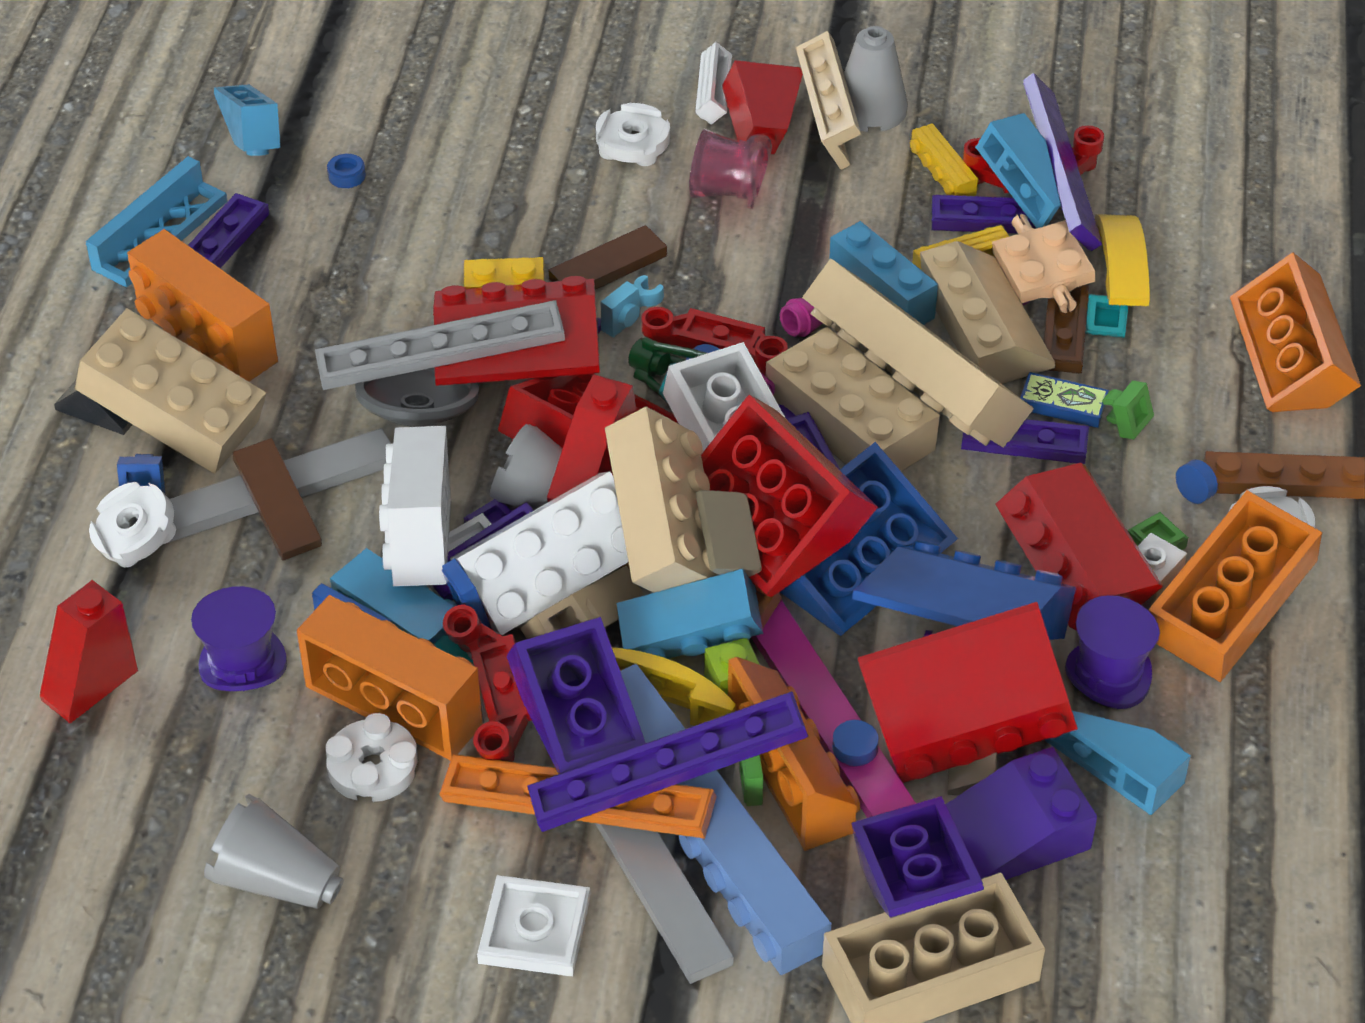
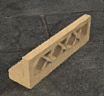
M826 31L795 48L821 142L842 170L851 165L845 142L861 135V131L834 39Z

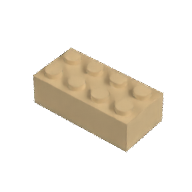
M128 308L125 309L81 358L75 390L216 474L259 421L267 393Z
M825 327L766 362V377L775 384L773 396L777 404L784 405L796 416L809 412L829 450L844 463H849L874 442L880 446L900 471H903L936 450L940 415L830 328Z
M644 407L605 427L632 583L655 593L717 576L718 574L710 571L696 501V492L710 490V483L704 473L701 458L703 447L697 434L648 407Z
M998 873L981 879L984 886L982 891L891 918L884 912L824 933L822 967L850 1022L922 1023L1040 981L1045 947L1003 874Z

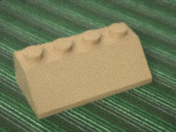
M959 241L920 252L921 270L938 283L936 311L954 345L961 354L1001 384L1026 377L1029 372L1039 373L1055 368L1054 359L995 257Z

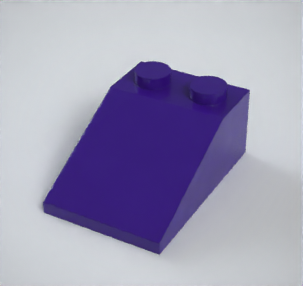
M601 617L526 639L513 645L506 657L520 697L558 774L646 743Z
M1053 746L1010 761L946 803L981 879L1002 873L1005 880L1092 848L1097 815Z
M942 796L851 823L863 873L873 896L890 918L984 890L980 875Z

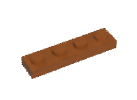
M1205 452L1204 462L1211 467L1216 475L1218 483L1216 493L1242 494L1251 488L1271 486L1287 490L1286 496L1365 499V457Z

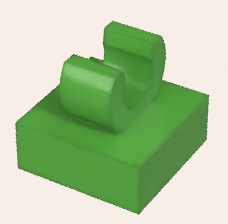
M1132 380L1123 392L1113 389L1102 399L1103 404L1113 406L1106 419L1108 422L1117 424L1119 435L1122 438L1134 440L1154 417L1148 386L1145 382Z

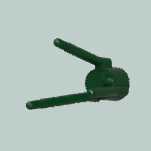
M644 337L638 339L632 346L628 363L629 366L636 369L633 377L644 382L666 401L658 393L661 385L651 376L656 374L663 375L670 364L686 361L674 355L695 358L707 354V352L661 343Z

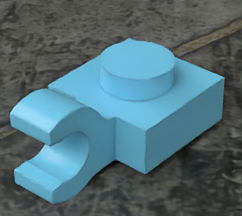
M646 275L638 277L634 284L626 281L600 302L601 331L614 338L626 327L632 326L639 317L640 307L656 306L664 299V286L659 284L656 288L647 290L649 287L648 276Z

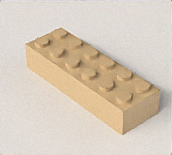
M831 258L802 297L814 307L810 313L826 326L836 330L838 336L853 347H858L869 360L880 368L893 374L892 377L907 389L916 392L927 405L937 412L943 413L953 425L967 435L970 434L985 446L992 440L1004 448L1034 409L870 284Z

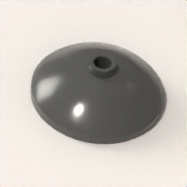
M434 367L355 383V395L357 400L376 416L399 425L426 427L446 422L468 411L479 398V383L436 386Z

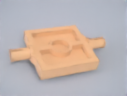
M1020 214V218L1018 215L1015 216L1011 223L1018 234L993 241L992 245L993 254L1020 302L1025 303L1039 298L1053 297L1059 305L1061 312L1067 313V308L1069 312L1073 311L1076 307V301L1071 296L1070 291L1076 287L1095 282V269L1077 239L1069 232L1066 220L1034 229L1026 215Z

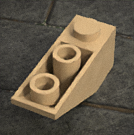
M625 566L542 611L520 629L525 637L530 639L601 617L606 629L619 621L616 603L644 596V593L639 585L632 583L631 573L628 567Z

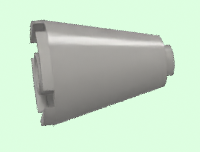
M870 26L857 34L844 76L860 131L868 132V127L879 126L880 131H887L898 126L904 120L908 101L893 35L880 26Z
M525 424L505 453L509 457L504 467L499 466L491 485L490 497L498 502L517 507L527 502L533 510L548 503L547 495L563 448L538 427Z
M250 794L246 795L245 798L248 806L246 807L238 803L222 826L211 849L219 854L215 867L206 863L204 878L215 884L319 909L324 902L331 905L339 894L344 879L338 876L340 866L260 798Z

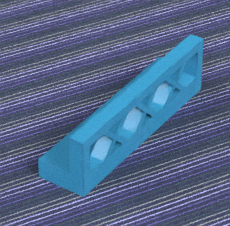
M187 156L85 241L92 271L127 288L132 284L129 277L130 267L124 272L114 266L119 262L129 261L128 251L163 229L182 241L228 202L226 192L203 182L200 161ZM198 195L209 199L206 203L189 205ZM186 217V220L179 225L164 226L170 219Z

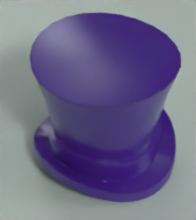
M233 586L208 594L195 606L191 622L196 635L204 644L198 666L200 677L207 686L221 691L252 690L267 686L284 674L287 667V656L283 644L272 632L276 610L273 601L267 594L251 587Z
M1107 595L1089 600L1081 607L1077 614L1076 627L1079 646L1074 648L1067 656L1065 663L1066 675L1072 684L1090 699L1111 708H1132L1141 703L1150 690L1152 665L1148 654L1158 642L1160 634L1159 625L1155 617L1146 608L1130 599Z

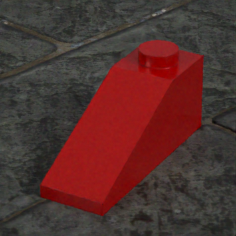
M593 374L576 406L547 495V502L599 473L609 472L611 461L605 427L637 411L633 385Z

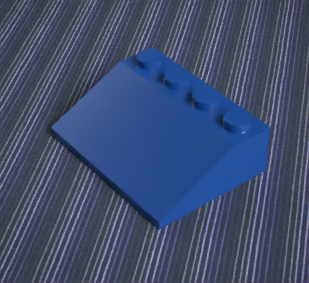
M876 442L843 466L840 471L878 508L848 544L780 591V593L840 636L877 607V605L852 599L854 589L864 581L861 579L860 572H864L869 576L897 547H914L915 540L940 545V553L958 540L957 536ZM876 554L879 557V560L872 559L866 561L864 556Z
M915 540L914 547H897L853 591L852 599L954 626H960L1038 602L1049 640L1065 639L1076 587L1062 584L1063 576L1037 570L1034 577L1020 573L1022 566L1015 563L996 560L993 567L981 564V556L978 554L955 550L953 557L941 554L940 545Z

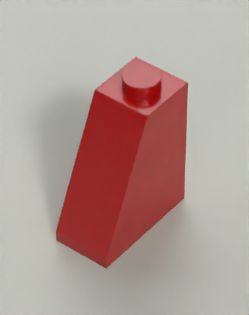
M734 61L722 84V89L741 152L775 155L790 124L803 76L801 67Z
M93 580L57 606L40 690L41 701L71 724L138 672L123 603Z

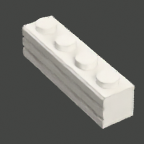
M717 42L701 53L695 113L701 119L706 120L711 125L727 113V102L722 84L731 68L732 54Z

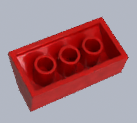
M1081 462L1026 476L995 503L1035 571L1040 570L1062 575V584L1076 587L1068 621L1070 628L1077 631V614L1081 607L1089 600L1110 595L1124 597L1142 605L1163 587L1093 476Z

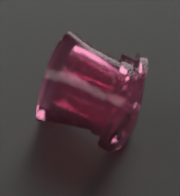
M704 128L699 136L691 164L689 178L691 197L737 196L739 199H747L746 208L753 209L771 155L772 145L769 137L755 134L747 141H736Z

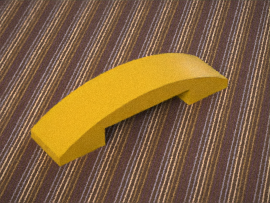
M1095 214V222L1103 243L1107 267L1105 285L1109 305L1149 306L1148 258L1145 237L1139 218L1135 215Z
M612 647L620 671L637 664L664 701L690 709V725L696 726L735 712L736 704L717 685L694 670L650 653Z

